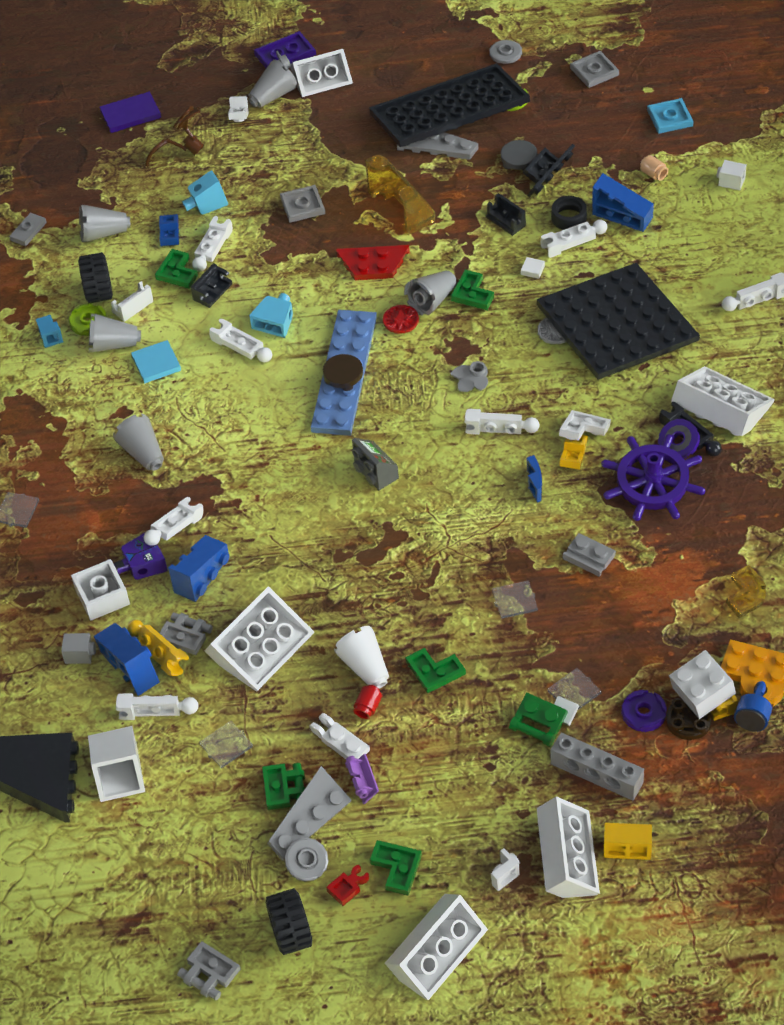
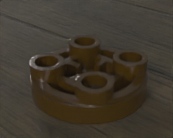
M349 354L335 355L328 359L323 366L324 382L333 387L342 388L344 391L352 390L353 386L363 376L361 361Z
M676 698L667 710L666 724L670 732L676 737L684 740H695L703 737L710 730L712 714L709 712L699 719L683 699Z

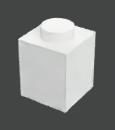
M724 160L722 167H718L717 170L718 186L741 190L746 176L747 164Z

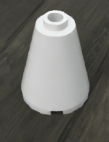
M362 626L360 627L362 631L355 633L353 630L343 636L336 643L337 649H334V651L367 685H374L380 689L387 684L389 674L372 627Z

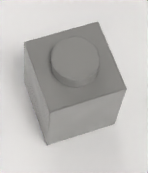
M90 633L64 634L61 652L65 664H91L92 655L96 653V644L92 642Z

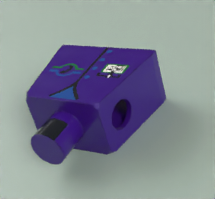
M145 533L121 547L123 559L113 563L118 574L130 570L133 578L136 580L167 572L168 569L158 545L149 546L144 542L143 537Z

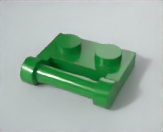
M526 692L515 717L510 722L509 729L515 732L517 730L543 741L544 745L551 747L568 711ZM525 717L550 728L548 733H545L522 723Z

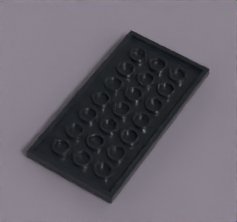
M496 63L369 107V111L397 145L403 147L434 135H440L448 130L457 129L465 124L488 118L491 115L505 112L508 109L522 106L530 102V95Z

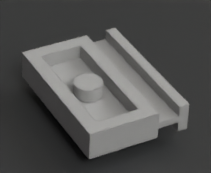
M578 533L568 546V550L563 553V559L600 577L602 571L607 568L615 557L616 550Z

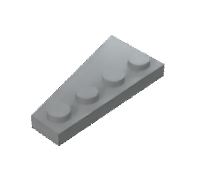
M443 132L440 135L428 137L425 140L411 143L408 146L399 147L397 145V150L411 149L412 152L416 153L426 151L430 152L431 155L447 154V157L470 160L478 150V143Z
M321 766L267 844L283 861L286 850L292 842L300 838H310L352 800Z

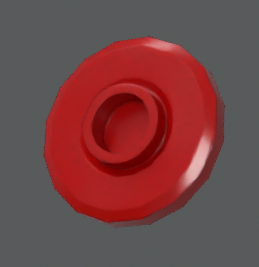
M407 305L393 306L386 310L383 315L385 328L396 334L410 332L419 323L417 311Z

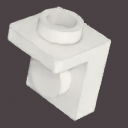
M504 848L500 851V861L502 864L497 865L491 873L492 886L497 891L520 875V862L513 853L509 854Z

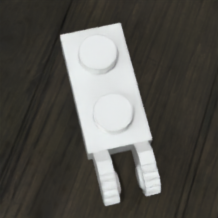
M325 713L319 716V720L329 728L326 732L320 725L314 722L309 725L311 731L321 738L323 743L345 759L349 756L359 759L363 754H367L370 751V747L339 723L334 722Z

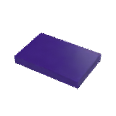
M300 31L254 50V55L265 68L273 60H279L276 51L281 56L285 54L290 64L316 55L315 48Z
M150 91L100 106V112L110 133L161 118V113Z

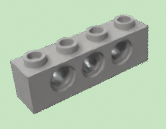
M562 732L551 748V765L634 801L643 785L644 768Z

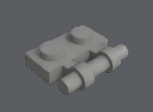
M173 612L170 619L175 623L166 621L159 633L177 649L180 648L184 652L197 655L206 640L205 634L202 632L210 634L213 626L207 624L204 620L189 618L187 614Z
M201 941L187 958V962L192 968L189 971L181 968L177 976L182 978L183 982L189 987L194 986L199 989L200 993L206 998L211 997L214 1000H218L221 992L215 989L216 985L219 983L226 988L241 968L239 964ZM201 972L209 977L206 982L198 978Z

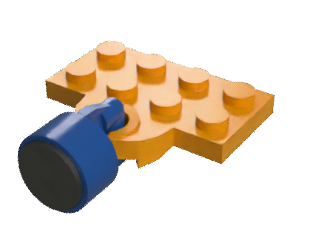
M730 639L721 668L733 681L740 682L742 697L739 699L734 719L745 730L752 732L762 731L768 725L772 713V705L774 707L784 696V653Z

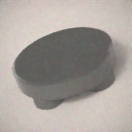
M525 140L511 141L501 149V161L505 169L524 171L538 156L535 145Z

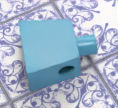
M212 170L188 186L191 197L182 201L186 211L197 207L200 214L203 215L229 205L221 184Z
M281 293L278 298L266 296L249 315L251 329L285 338L293 317L290 297L285 293Z

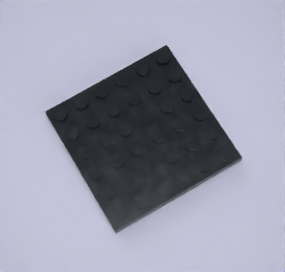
M637 263L537 299L536 303L538 308L597 380L697 342L700 338L699 333Z

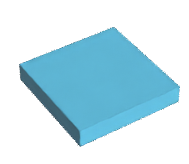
M682 98L647 106V111L658 134L693 126L694 121Z
M168 340L131 352L132 359L144 384L181 371V366Z

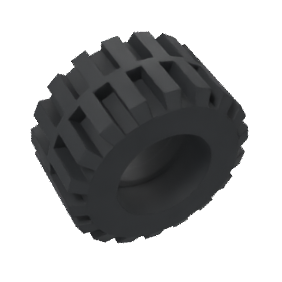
M103 252L79 256L78 264L86 301L94 303L111 300L113 292L107 261Z
M293 888L267 896L266 908L279 951L283 955H287L312 947L313 940L300 895L296 889Z

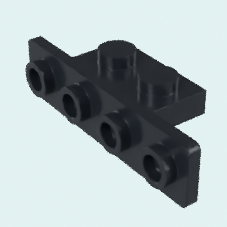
M574 144L559 159L547 148H544L528 165L523 174L536 184L527 196L529 198L534 193L538 195L544 188L542 184L544 182L547 184L553 178V171L557 173L564 165L562 163L563 160L567 162L574 154L572 152L575 147Z

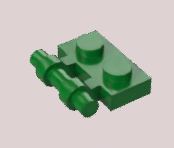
M285 763L262 767L268 810L290 807V799L295 798L298 800L305 790L303 782L305 780V772L302 770L300 763H294L292 765L293 770L286 771ZM293 781L295 788H288L287 782Z

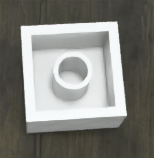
M111 559L71 575L75 591L90 621L130 605L126 588Z
M706 650L669 675L673 689L699 719L736 694L733 680Z

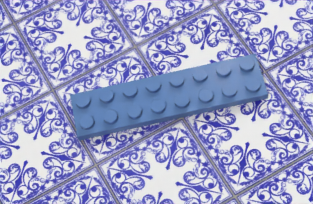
M338 310L327 360L339 354L355 356L362 363L363 376L350 391H344L342 388L328 385L324 382V377H322L311 424V433L351 436L377 320L376 312Z

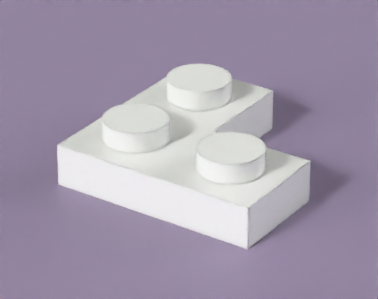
M572 410L561 426L559 436L578 441L584 431L590 432L593 435L604 436L610 427L611 419Z

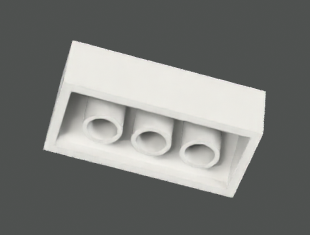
M554 797L537 808L546 892L561 898L598 895L600 891L589 811L559 797Z
M444 894L388 958L385 964L400 982L425 1000H429L488 929L461 895Z

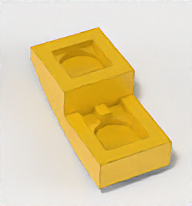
M582 435L579 441L565 439L564 450L560 458V467L580 470L588 441L587 435Z

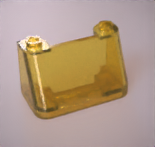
M375 155L365 160L368 193L373 198L376 197V194L384 195L385 199L394 196L404 206L405 223L402 224V227L407 235L432 224L436 220L435 210L386 157Z

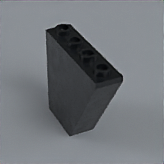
M72 732L0 736V791L65 823L70 822L71 813H74L75 810L72 794L76 793V781L73 780V777L78 771L75 755L79 754V743L74 740Z

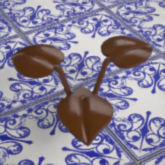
M191 105L173 126V129L177 127L178 131L183 128L188 134L183 140L185 145L183 146L168 138L163 139L149 152L145 163L146 167H148L151 156L167 143L180 147L184 151L188 149L194 156L204 147V144L187 127L188 122L197 113H200L199 107L194 109Z

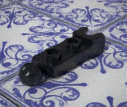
M672 402L671 412L663 409L660 411L659 421L664 426L675 419H685L697 428L700 435L698 451L705 447L706 453L713 457L721 453V444L713 440L714 434L684 412V408L679 404Z

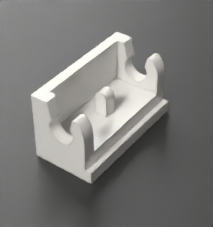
M140 281L138 283V290L119 304H116V300L111 302L112 313L125 322L153 302L151 287L149 285L143 287V283Z

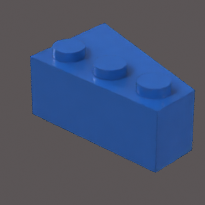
M207 535L191 547V553L187 556L183 554L179 557L180 562L176 566L171 564L168 567L174 593L194 602L205 593L209 583L215 580L218 571L223 565L227 564L230 557L226 543Z

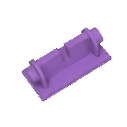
M363 754L359 759L349 756L346 758L345 765L350 775L353 776L352 781L356 795L362 799L363 804H366L379 792L366 754Z

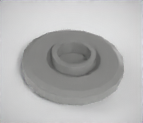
M501 40L495 42L490 47V57L497 63H513L520 59L522 55V47L519 43L512 40Z
M547 318L539 323L538 336L541 340L549 344H562L566 342Z
M300 838L292 842L286 850L284 858L288 872L297 880L305 882L314 881L321 877L327 869L329 861L324 846L311 838Z

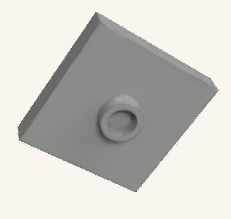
M601 51L570 63V69L588 88L619 75V70Z
M316 185L280 193V199L290 223L325 214V208Z

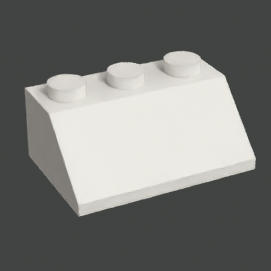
M343 49L291 63V71L297 81L296 86L302 97L353 83Z

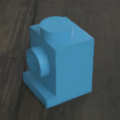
M51 315L36 319L45 348L63 343L60 327L57 321L53 322Z

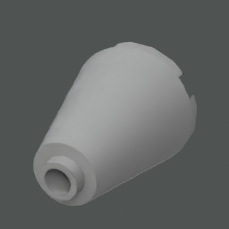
M273 60L269 63L249 93V102L252 106L261 108L297 87V81L289 69L285 71L282 68L284 66L283 63L278 60Z
M80 205L81 207H79L80 237L82 242H89L127 232V228H130V216H127L124 212L89 205Z
M445 270L410 280L404 289V294L409 299L407 301L408 305L414 308L419 315H430L454 289L456 277L450 271Z
M91 313L90 318L94 319V321L91 320L89 345H93V348H89L88 352L93 353L132 347L141 341V330H137V326Z
M141 414L143 417L133 415L117 426L118 432L116 434L113 433V438L116 443L147 470H157L162 466L164 457L150 419L145 414Z

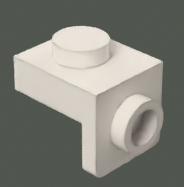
M231 96L229 98V120L242 122L244 119H247L249 114L247 96Z

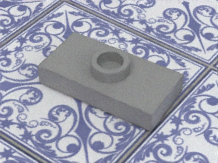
M30 213L9 236L10 240L27 246L47 223L46 218Z

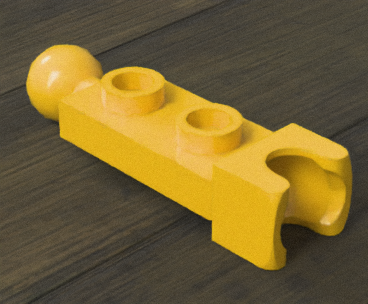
M140 620L130 621L127 629L130 635L138 637L141 646H147L152 654V658L161 665V669L169 676L183 674L179 661L182 659L185 661L189 660V656L180 648L177 649L151 625H143Z

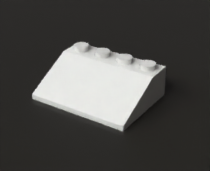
M704 366L677 381L671 402H676L684 410L695 413L694 415L698 418L707 419L713 425L729 430L733 435L743 436L751 431L771 407L775 399Z
M268 586L206 648L205 652L220 667L257 692L311 637L314 631Z

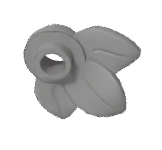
M276 51L278 61L284 64L282 68L287 71L292 67L285 54L281 56Z
M480 361L473 362L470 366H458L450 373L451 376L459 379L458 391L469 392L474 388L482 391L488 385L486 377L488 369Z

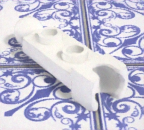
M213 217L209 224V229L194 252L195 259L192 262L194 270L198 272L203 271L207 266L206 261L213 262L224 241L232 233L233 228L230 219L219 224L217 223L218 217Z
M600 219L596 220L593 226H590L588 222H584L557 233L550 232L544 234L540 239L541 248H548L549 258L560 255L561 251L596 239V233H605L608 227L607 223Z
M784 273L772 275L770 280L737 291L735 298L732 296L725 297L722 301L723 309L733 311L738 307L741 310L774 297L776 299L784 297Z
M219 319L221 328H210L209 335L213 342L219 345L223 344L249 359L257 355L258 360L266 363L271 360L272 352L269 348L263 347V342L233 327L232 323Z
M467 409L465 413V433L479 435L480 432L521 434L522 429L529 433H535L540 426L536 418L530 417L522 421V415L484 413L480 409Z
M190 497L184 498L178 503L176 508L151 525V529L147 530L144 534V542L149 546L157 545L160 537L167 541L189 524H195L203 516V505L199 503L195 506L188 505Z
M133 693L118 694L116 699V710L120 711L119 720H135V716H180V710L190 715L194 714L198 709V702L193 697H187L179 702L178 696L164 695L151 697L144 695L134 697Z

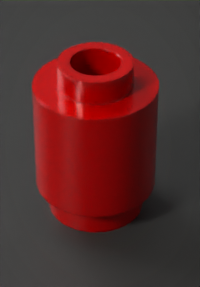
M374 685L362 687L354 703L353 712L355 715L362 719H370L374 715L382 699V694L378 687Z

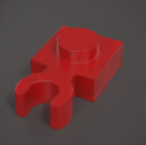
M356 865L352 868L351 875L347 876L343 872L326 887L327 892L344 906L360 892L358 885H363L369 881V873L366 872L363 876H357L361 872V866Z

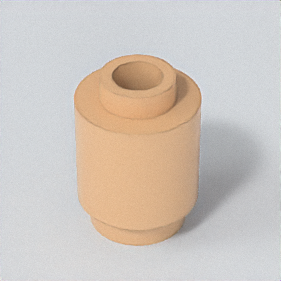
M652 155L644 157L640 163L641 171L654 180L661 181L668 174L666 164Z

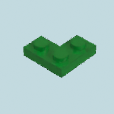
M171 249L155 273L156 280L190 289L198 277V273L196 270L184 267L190 259L189 253Z
M465 269L451 294V301L488 310L494 299V292L479 288L483 281V274Z
M425 648L405 657L407 665L427 694L466 675V669L455 654L437 663L434 662Z
M377 840L370 858V864L391 869L385 885L386 890L408 896L422 857V851Z

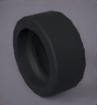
M560 197L552 204L551 220L557 228L562 230L587 221V205L579 197ZM563 210L579 212L578 215L573 217H565L559 213Z

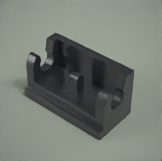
M501 194L495 195L494 205L488 202L486 218L512 236L526 226V211Z
M213 263L191 286L193 300L210 308L232 285V280L225 277L229 275V272Z

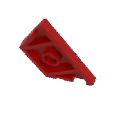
M409 245L343 248L336 249L337 257L342 259L345 268L350 271L354 280L393 278L397 273V269L402 265L404 256L409 254L410 248Z

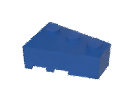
M602 173L593 186L592 215L644 232L653 218L654 204Z
M113 623L94 635L100 652L115 670L119 668L125 674L123 679L126 683L131 681L137 696L160 683L150 660V657H152L150 650L145 645L141 646L135 636L131 637L125 627L121 628L117 623Z

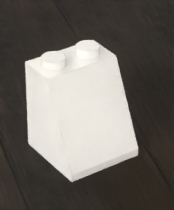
M129 726L89 735L91 767L100 802L145 792L133 727Z

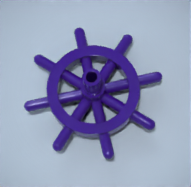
M670 434L665 436L662 445H644L640 447L635 438L629 436L627 443L631 451L622 458L620 463L606 459L601 462L602 467L617 471L618 487L606 491L603 496L608 500L622 494L627 501L636 506L633 514L634 521L641 519L644 509L659 510L667 508L673 519H679L680 513L674 504L684 496L686 491L698 495L705 494V488L689 483L688 468L701 463L702 457L696 455L684 460L679 453L670 448L673 441V436ZM664 460L672 464L669 467L662 468ZM639 461L643 470L631 466ZM679 472L680 480L666 476ZM626 474L639 477V479L628 483ZM645 485L642 494L634 490ZM663 485L674 487V489L667 493ZM652 490H656L659 496H650Z

